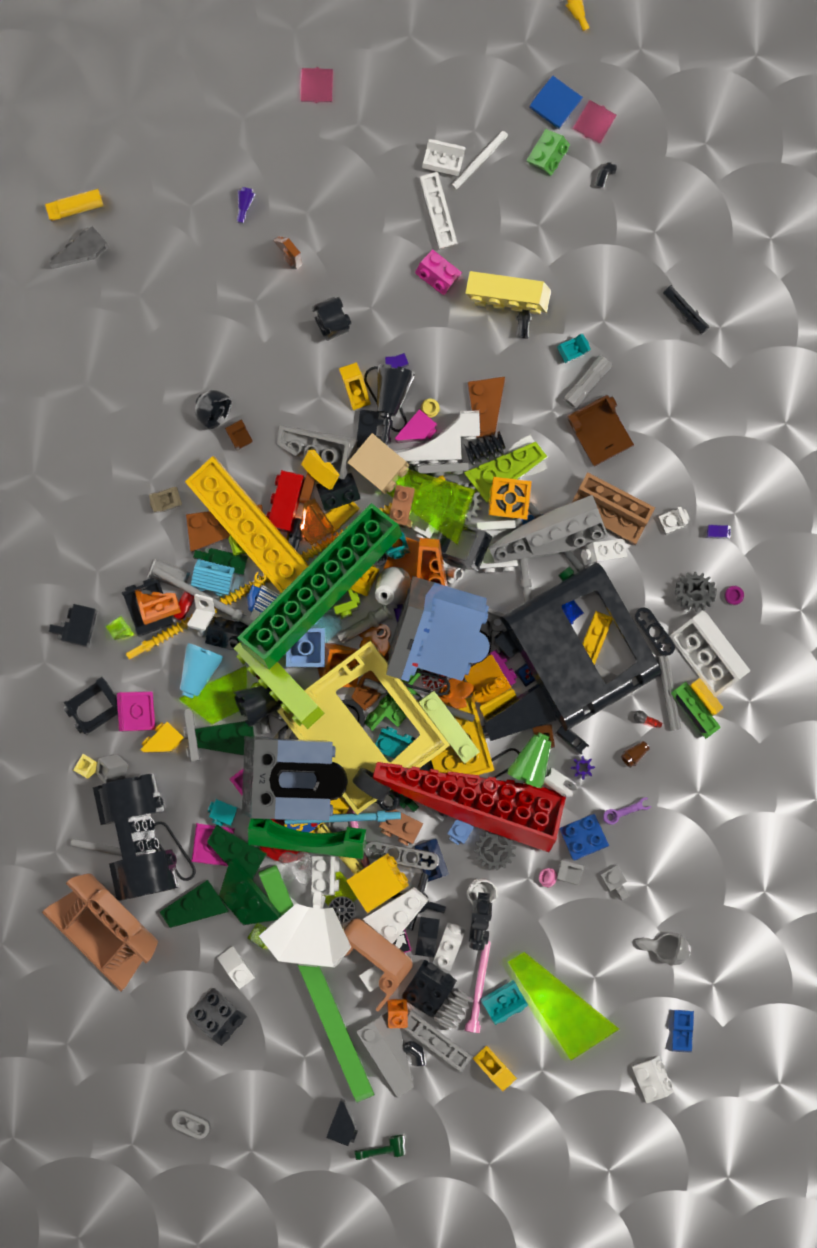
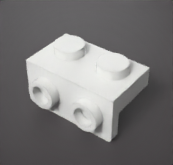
M429 139L422 168L459 176L465 147Z
M659 1056L632 1067L646 1103L667 1097L674 1092L672 1081L668 1078L665 1071V1064Z

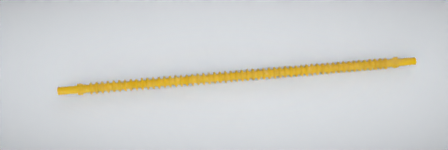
M441 475L427 484L424 482L421 484V487L415 489L413 502H415V498L420 499L421 495L429 494L430 490L446 481L444 476ZM389 502L388 506L384 505L383 509L381 507L379 509L386 515H390L392 503ZM341 529L340 533L336 532L335 536L331 535V538L327 537L326 541L322 540L321 544L317 543V546H312V549L307 548V552L302 551L300 556L304 561H309V558L313 559L314 555L319 556L318 553H322L344 530ZM259 575V579L257 580L262 581L264 579V576L261 577ZM266 577V580L261 585L265 586V583H270V580ZM255 580L253 582L249 581L248 585L244 584L243 588L240 586L239 590L235 589L234 593L230 592V595H225V598L220 597V602L232 605L231 602H236V599L239 598L241 600L242 596L246 597V594L250 592L252 584H255ZM186 617V620L181 619V623L176 622L177 625H171L170 629L167 627L166 631L162 630L161 634L157 633V636H152L150 640L142 641L141 645L126 653L128 659L130 660L144 651H150L153 646H159V643H164L165 639L168 641L169 637L173 638L174 634L178 635V632H183V629L188 630L187 624L191 617Z

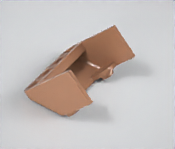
M354 918L344 929L351 945L350 950L345 956L355 949L384 972L379 980V987L386 993V996L375 1009L379 1012L410 972L413 961L410 956L396 945L390 943L363 919Z

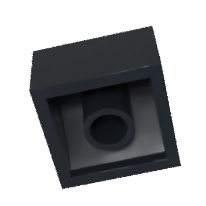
M341 1098L326 1138L349 1146L350 1142L354 1143L358 1130H355L356 1124L345 1099Z

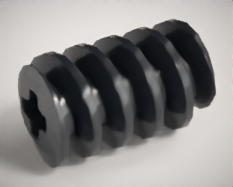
M500 431L497 432V438L492 433L490 434V440L483 436V442L477 438L476 445L469 441L467 448L464 444L468 459L472 465H475V459L482 463L483 456L488 461L489 454L497 458V451L503 456L504 449H506Z

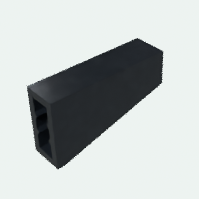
M536 684L485 718V725L482 726L485 737L489 736L490 741L556 721V716L539 685Z

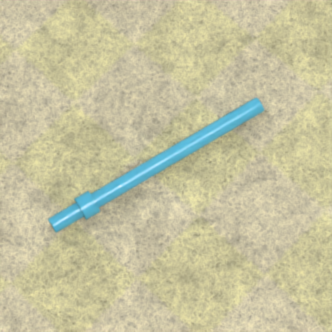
M380 810L377 813H359L358 815L334 814L330 816L329 821L285 819V824L373 820L386 822V820L401 819V812H385V810Z

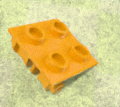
M492 654L472 666L469 674L464 675L466 681L476 688L471 696L472 701L479 702L481 706L511 688Z

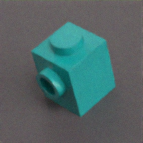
M216 799L215 803L211 802L207 812L210 813L209 817L213 818L212 823L223 826L225 823L232 826L239 808Z

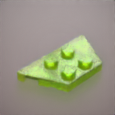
M245 665L206 684L198 696L194 695L193 699L187 696H182L179 699L213 725L239 712L234 692L247 689V667Z

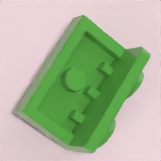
M545 129L526 161L535 167L543 169L551 176L557 169L564 154L567 153L570 143L563 135Z

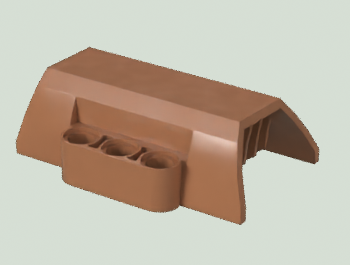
M92 874L73 877L66 882L73 891L48 906L42 913L122 991L141 962L147 963L150 961L157 947L158 940Z

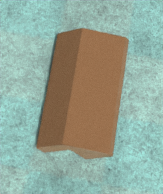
M587 472L572 503L593 495L606 531L636 545L655 507Z

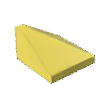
M82 754L73 771L88 779L96 772L98 762Z

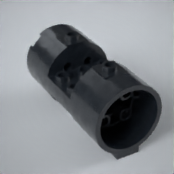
M155 774L120 779L93 787L100 825L115 823L122 860L109 863L116 899L122 901L179 888L175 871L176 855L172 849L158 852L159 842L154 834L155 823L151 819V815L164 811V799L160 792H158Z

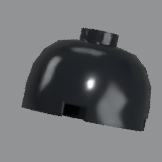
M210 390L199 395L195 406L197 419L208 429L218 427L220 425L218 422L223 416L225 419L231 410L232 401L229 400L230 397L217 390Z

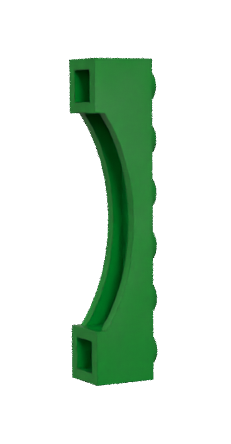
M251 818L248 826V845L363 859L366 848V829L347 827L346 830L335 833H308L287 828L275 823L271 819Z

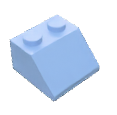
M310 628L286 653V667H325V628Z

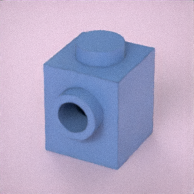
M456 819L447 833L450 835L449 840L457 845L460 842L464 844L474 827Z

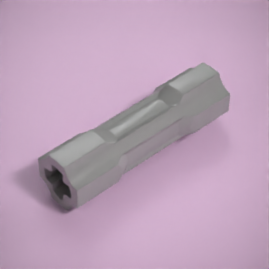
M600 355L580 381L567 393L564 400L576 409L613 364Z

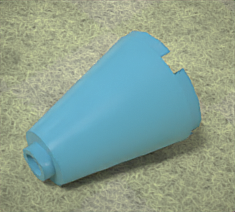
M188 643L180 690L183 691L182 695L192 699L194 695L198 696L222 662L223 656Z

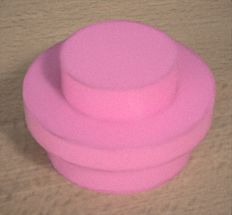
M543 869L539 874V881L544 887H552L557 880V873L554 869Z

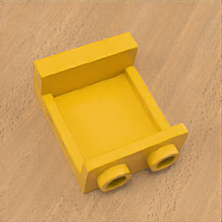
M388 853L346 880L367 913L409 886L406 875L400 872L395 858Z

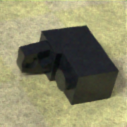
M73 604V608L70 607L67 614V619H70L69 622H61L60 626L50 624L48 632L58 634L57 639L63 642L89 648L98 610Z

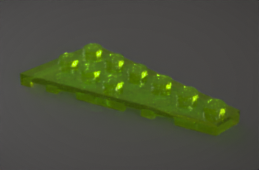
M408 470L406 475L402 478L399 477L395 483L396 486L400 485L415 489L411 512L458 545L476 490ZM396 486L391 492H387L392 498H394Z

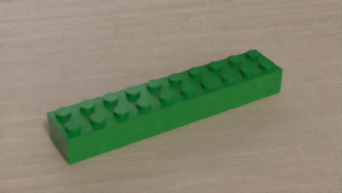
M371 503L237 637L242 648L270 670L402 536L399 524Z

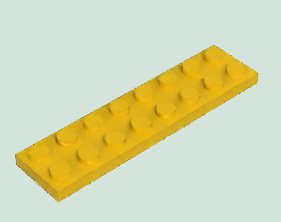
M212 456L185 481L280 593L309 566L215 456Z

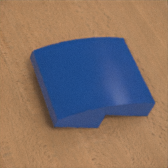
M552 76L532 101L529 108L560 129L582 101L583 97Z

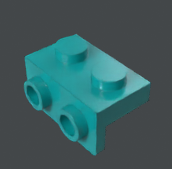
M514 980L480 999L495 1025L505 1022L508 1017L522 1012L528 1006Z

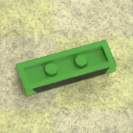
M687 682L671 692L672 696L705 739L721 728Z

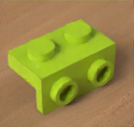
M352 589L348 590L351 601L334 607L336 617L341 616V619L352 616V612L358 611V605H361L357 592L353 593Z

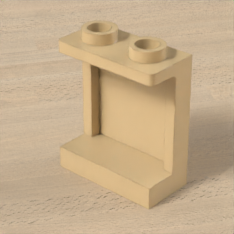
M373 433L347 462L384 494L391 492L395 488V482L399 477L405 476L409 470V464Z

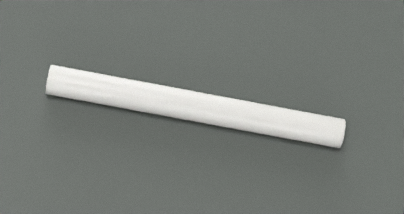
M502 131L451 184L452 187L457 190L508 137V134Z

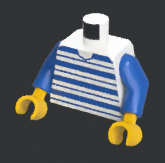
M259 572L254 576L255 584H252L247 597L248 610L252 612L250 619L253 621L280 595L264 585L260 587L261 583L266 580V575L262 581L257 580Z

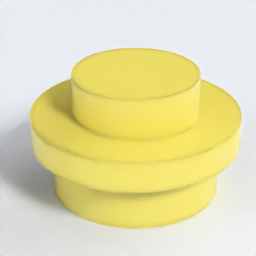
M426 399L422 402L421 411L429 418H433L439 413L440 407L436 400Z

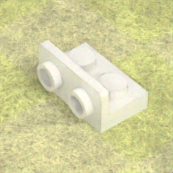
M312 856L311 895L317 892L323 895L335 896V891H339V880H336V872H339L340 863L339 860H336L335 856Z

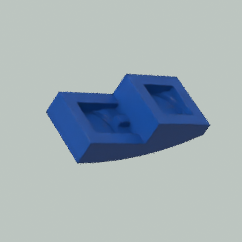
M674 1010L672 1052H692L694 1011Z

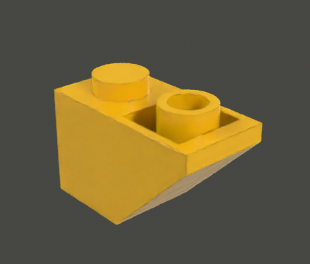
M162 722L154 730L157 733L152 738L148 736L141 745L143 747L140 750L144 753L173 752L185 738L169 722L165 724Z

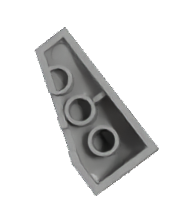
M282 425L279 426L277 445L301 459L305 458L308 450H315L324 463L330 462L339 473L340 479H345L351 467L347 462L356 453L358 440Z

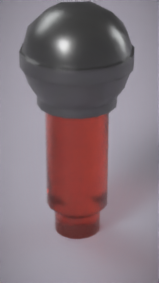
M639 710L634 714V720L638 724L646 723L656 728L662 727V722L647 716L644 711Z

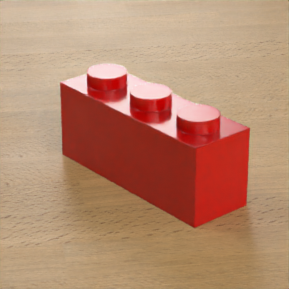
M281 470L280 475L277 474L275 486H277L276 493H272L270 504L273 505L271 512L268 511L266 517L279 531L288 533L292 531L305 481L304 475Z

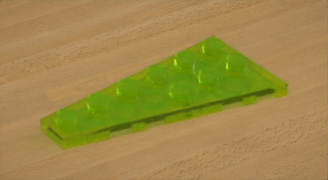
M522 952L508 961L571 1061L619 1030L617 1026L527 953Z

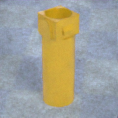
M94 189L45 204L49 220L55 221L103 207V202L99 189Z

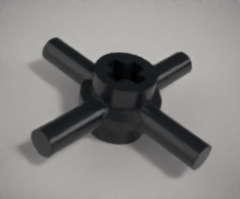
M422 873L417 890L428 898L424 891L429 875ZM399 892L391 898L395 899L403 893ZM428 900L419 913L430 909L444 914L446 906ZM417 915L406 929L413 931Z

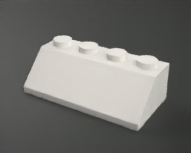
M701 611L669 636L714 697H717L750 672V669L705 611Z

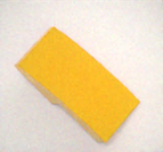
M308 450L301 465L320 484L328 489H332L340 476L330 462L324 463L315 450Z

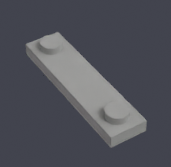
M410 1010L408 1013V1027L403 1029L462 1073L473 1056Z

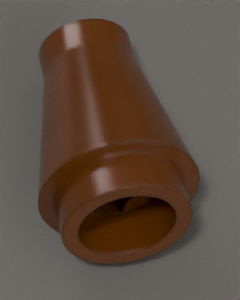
M642 741L623 751L621 759L631 768L639 763L650 748L646 742Z

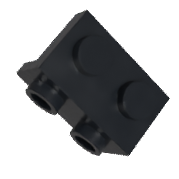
M352 472L348 473L345 479L338 478L332 489H328L320 483L316 484L325 511L361 499Z
M213 616L208 626L205 643L234 650V647L240 643L237 637L248 625L241 621L237 622Z

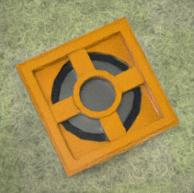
M493 477L489 498V515L527 519L532 481Z

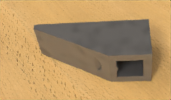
M93 226L87 227L79 234L80 237L67 243L64 251L53 255L49 264L55 269L94 260L109 247L108 243Z

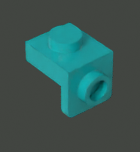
M583 333L557 346L565 364L584 356L591 350L589 342Z

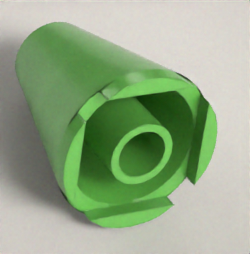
M540 732L538 735L534 734L509 767L507 774L518 780L525 781L529 785L542 788L552 743L549 741V736Z

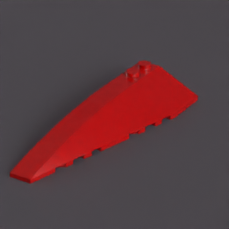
M383 762L376 763L372 777L392 790L438 812L546 852H550L556 842L566 797L554 790L543 786L542 788H537L527 784L525 781L523 783H515V780L510 779L501 781L496 780L495 777H488L486 779L473 774L450 771L441 773L435 769L426 771L419 770V767L404 768L402 765Z

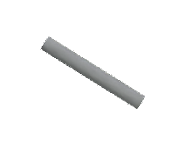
M77 839L71 840L70 846L122 856L121 850L118 847Z

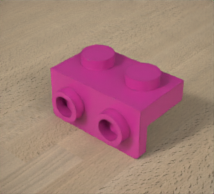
M432 249L420 262L415 274L431 285L436 291L445 295L461 276L462 272Z

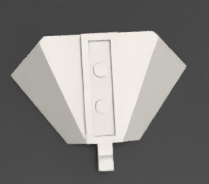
M314 892L313 908L295 904L259 935L279 962L310 967L334 968L350 950L351 945L334 909H323L325 896H322V893Z

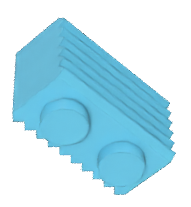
M198 559L194 567L191 586L200 591H212L218 596L228 595L235 568Z

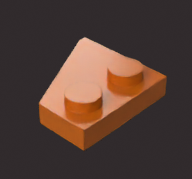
M141 591L135 592L145 625L181 612L175 593L161 594L160 592H152V594H143Z

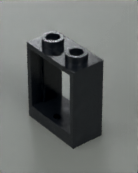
M446 518V521L441 526L438 537L442 557L478 572L493 536L481 529ZM456 529L476 535L466 561L446 554Z

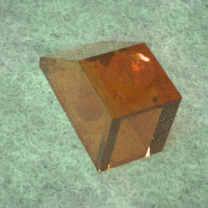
M315 498L306 501L303 505L300 529L304 539L310 545L320 542L335 531V528Z

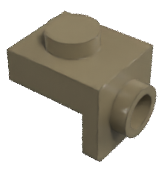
M177 487L149 494L150 506L154 512H165L182 505Z

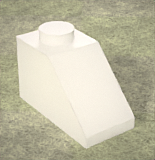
M233 946L218 957L219 962L238 989H241L256 977Z

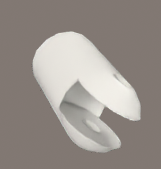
M552 767L545 776L544 784L564 797L573 796L571 790H577V785L573 780Z

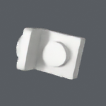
M681 506L658 517L665 534L687 526L688 520H690L686 509L682 510Z

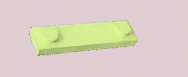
M434 690L418 701L464 764L480 753Z

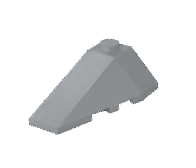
M388 1012L357 1030L358 1036L397 1098L414 1088L406 1052L403 1049L404 1043L400 1028H388Z

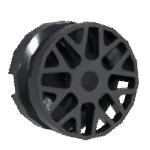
M337 897L329 904V908L334 909L341 924L349 922L355 915V905L348 897Z

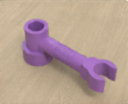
M642 798L638 803L617 811L614 809L606 810L603 814V821L608 825H613L618 822L620 817L641 809H650L651 806L643 807L642 802L648 798ZM608 814L612 815L611 821L607 818Z

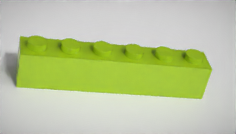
M240 643L234 647V650L238 653L237 659L243 665L245 663L249 665L248 671L254 677L256 675L260 677L258 682L265 689L269 687L272 690L269 694L276 701L280 699L283 702L280 706L288 714L290 712L294 714L292 719L299 726L303 724L309 729L325 714L278 662L269 670L244 650Z

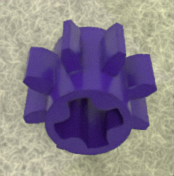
M581 756V761L574 759L576 766L571 767L572 770L577 772L574 777L582 775V780H584L586 774L592 776L590 769L595 768V766L590 765L592 759L586 761L584 756ZM579 763L582 764V765H583L584 763H586V764H587L586 769H587L588 771H587V772H585V771L580 772V771H579V769H580Z

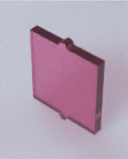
M319 67L302 68L301 102H315L316 104L318 102H332L333 69H319Z
M589 100L573 129L584 134L585 138L589 137L600 144L617 115L605 109L604 105L600 106Z

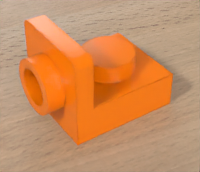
M407 999L388 1000V1028H407Z

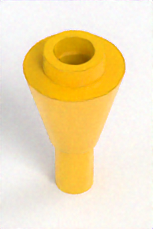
M567 0L568 4L565 6L575 19L579 21L582 30L589 29L590 27L585 18L583 0Z

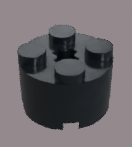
M331 297L312 306V311H316L318 315L314 317L322 335H327V341L349 332V325L352 324L348 314L344 315L342 310L343 303L339 297Z

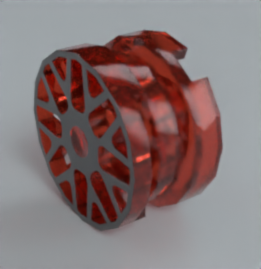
M422 669V671L438 675L447 679V676ZM421 674V682L429 690H438L446 683L444 680Z

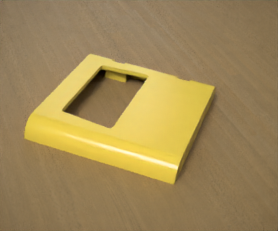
M372 641L366 643L304 690L325 713L309 729L303 724L299 726L292 719L294 716L292 712L288 714L282 707L277 710L298 739L333 742L336 752L335 757H332V764L338 769L340 774V783L336 782L338 785L337 790L357 815L377 801V799L369 796L353 783V778L360 768H365L374 773L377 762L398 764L404 768H411L412 766L421 768L450 746L449 742L402 680L386 675L388 662ZM356 659L359 664L350 669L347 664ZM370 670L373 671L420 733L391 762L385 758L336 694V690Z

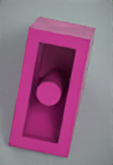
M419 409L395 437V442L408 443L425 441L427 438L431 439L437 432L435 429L437 423Z

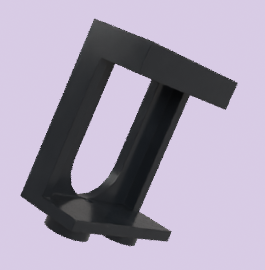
M147 579L143 581V585L138 587L131 585L122 592L138 637L175 624L172 616L146 625L142 620L136 603L135 592L149 590L164 594L158 579Z
M104 677L96 680V683L69 701L64 702L66 707L63 709L69 718L74 717L76 720L74 725L80 734L84 732L85 735H88L118 715L117 697ZM103 691L112 707L91 721L84 722L80 720L77 715L78 707Z

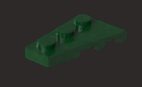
M244 721L195 729L198 748L243 756L245 736H255L253 726L248 727Z
M216 825L207 841L227 865L235 859L252 880L267 855V852L254 845H248L247 841L219 825Z
M206 880L160 911V914L168 926L173 928L227 913L229 910L209 880Z

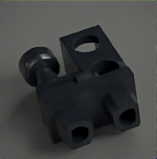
M478 892L477 900H473L469 933V947L473 950H484L485 944L488 945L489 931L486 930L492 917V903L489 901V893Z

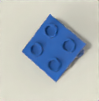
M595 814L559 828L573 861L609 846Z

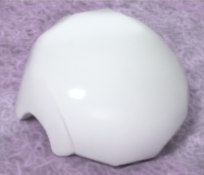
M483 878L473 881L467 890L468 899L472 904L473 900H477L478 892L489 893V901L491 903L498 897L497 888L493 882Z

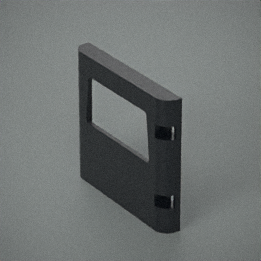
M599 563L590 565L500 617L565 732L661 675L658 662L607 573ZM593 591L598 593L636 659L632 666L608 684L604 683L562 610V605ZM634 677H636L637 681L639 682L636 685H633L631 679ZM586 705L590 710L587 714L582 709Z

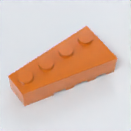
M420 538L417 577L448 586L440 540Z

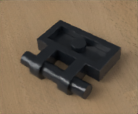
M360 409L357 448H360L372 433L375 436L377 435V426H383L382 436L376 437L389 446L391 444L390 428L393 427L392 418L378 419L379 413L377 411Z

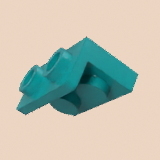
M387 726L386 729H381L375 745L382 754L395 759L415 738L404 734V737L397 734V730Z

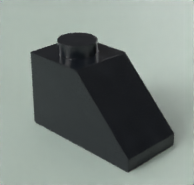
M420 916L415 955L434 958L440 919Z

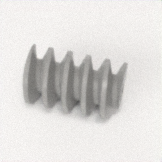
M457 989L458 991H451L453 998H446L449 1005L442 1004L445 1011H437L441 1017H433L436 1022L451 1031L449 1028L456 1029L457 1026L454 1021H461L458 1014L465 1015L462 1008L469 1009V1005L466 1002L473 1003L474 1001L459 989Z

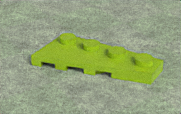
M533 442L474 469L465 471L464 475L477 492L480 493L484 501L488 503L493 477L518 480L545 460L547 455L537 442Z

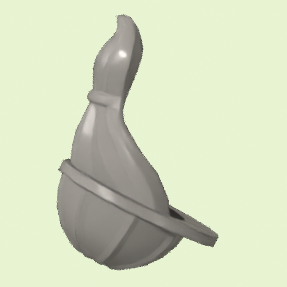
M667 933L657 940L647 937L636 940L639 948L645 951H653L661 962L668 963L670 966L684 963L691 953V946L681 933Z

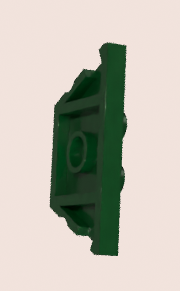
M235 859L230 861L219 893L222 901L243 926L278 920L282 916L281 913Z

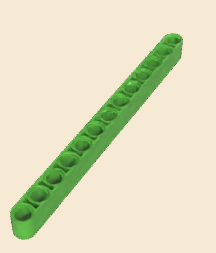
M273 865L258 873L271 903L283 916L294 905L277 865ZM298 965L356 1103L374 1096L373 1089L320 966Z

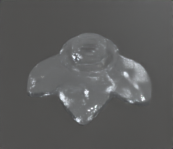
M287 852L278 858L285 865L281 871V876L284 880L293 881L298 879L302 885L309 882L312 877L310 869L312 860L308 853L300 852L295 855Z

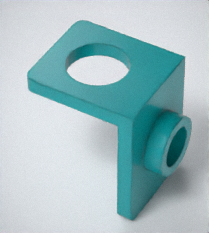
M403 532L399 538L402 540L403 545L397 548L391 546L389 551H386L387 555L392 559H399L404 557L405 554L410 553Z

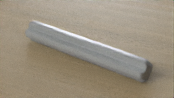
M663 655L658 657V664L661 669V681L670 730L675 731L681 729L677 703L671 694L674 691L669 659L668 656Z

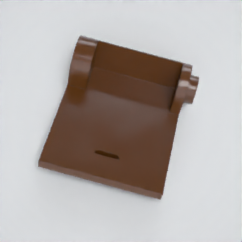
M605 395L567 415L569 424L594 467L634 446L616 414L615 407H617V403L613 396Z

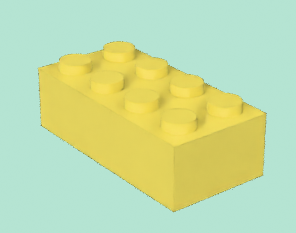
M470 271L466 294L477 306L485 307L486 304H489L497 309L510 307L513 311L522 312L524 309L530 310L529 312L532 314L540 315L541 312L547 313L551 290L544 281Z

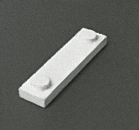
M438 172L420 176L419 179L439 250L458 245Z

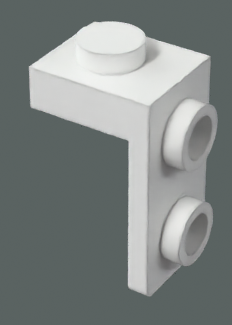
M623 538L593 542L580 547L584 566L600 561L627 557Z
M447 923L433 964L442 969L451 970L461 945L465 928L457 924Z

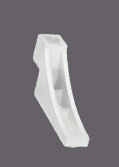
M479 410L460 411V416L435 437L413 447L393 451L405 461H408V464H418L423 460H427V463H439V460H446L447 463L458 462V459L462 458L461 436H465V439H476V436H480Z

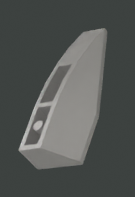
M591 495L557 508L522 525L491 545L489 550L494 562L502 563L571 551L606 538L608 534L594 497Z

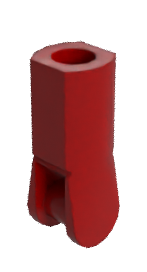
M186 591L179 600L181 612L173 615L178 620L186 617L195 601L194 596Z

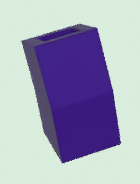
M405 353L385 357V363L393 368L409 366Z
M707 526V538L730 539V526Z

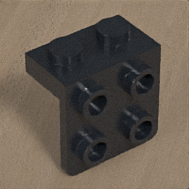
M424 960L403 992L402 999H407L408 1003L428 1016L434 1017L452 991L457 980L449 973H445L437 968L435 964Z
M212 988L189 1015V1018L205 1034L221 1046L230 1039L233 1032L242 1025L247 1017L215 988Z

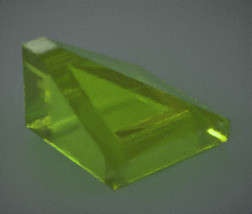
M119 616L105 626L114 640L134 634L122 616Z
M256 923L247 939L264 949L265 943L259 935L268 928L260 923Z

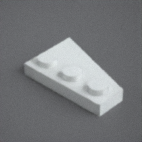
M413 887L375 912L365 916L363 920L393 944L429 899Z

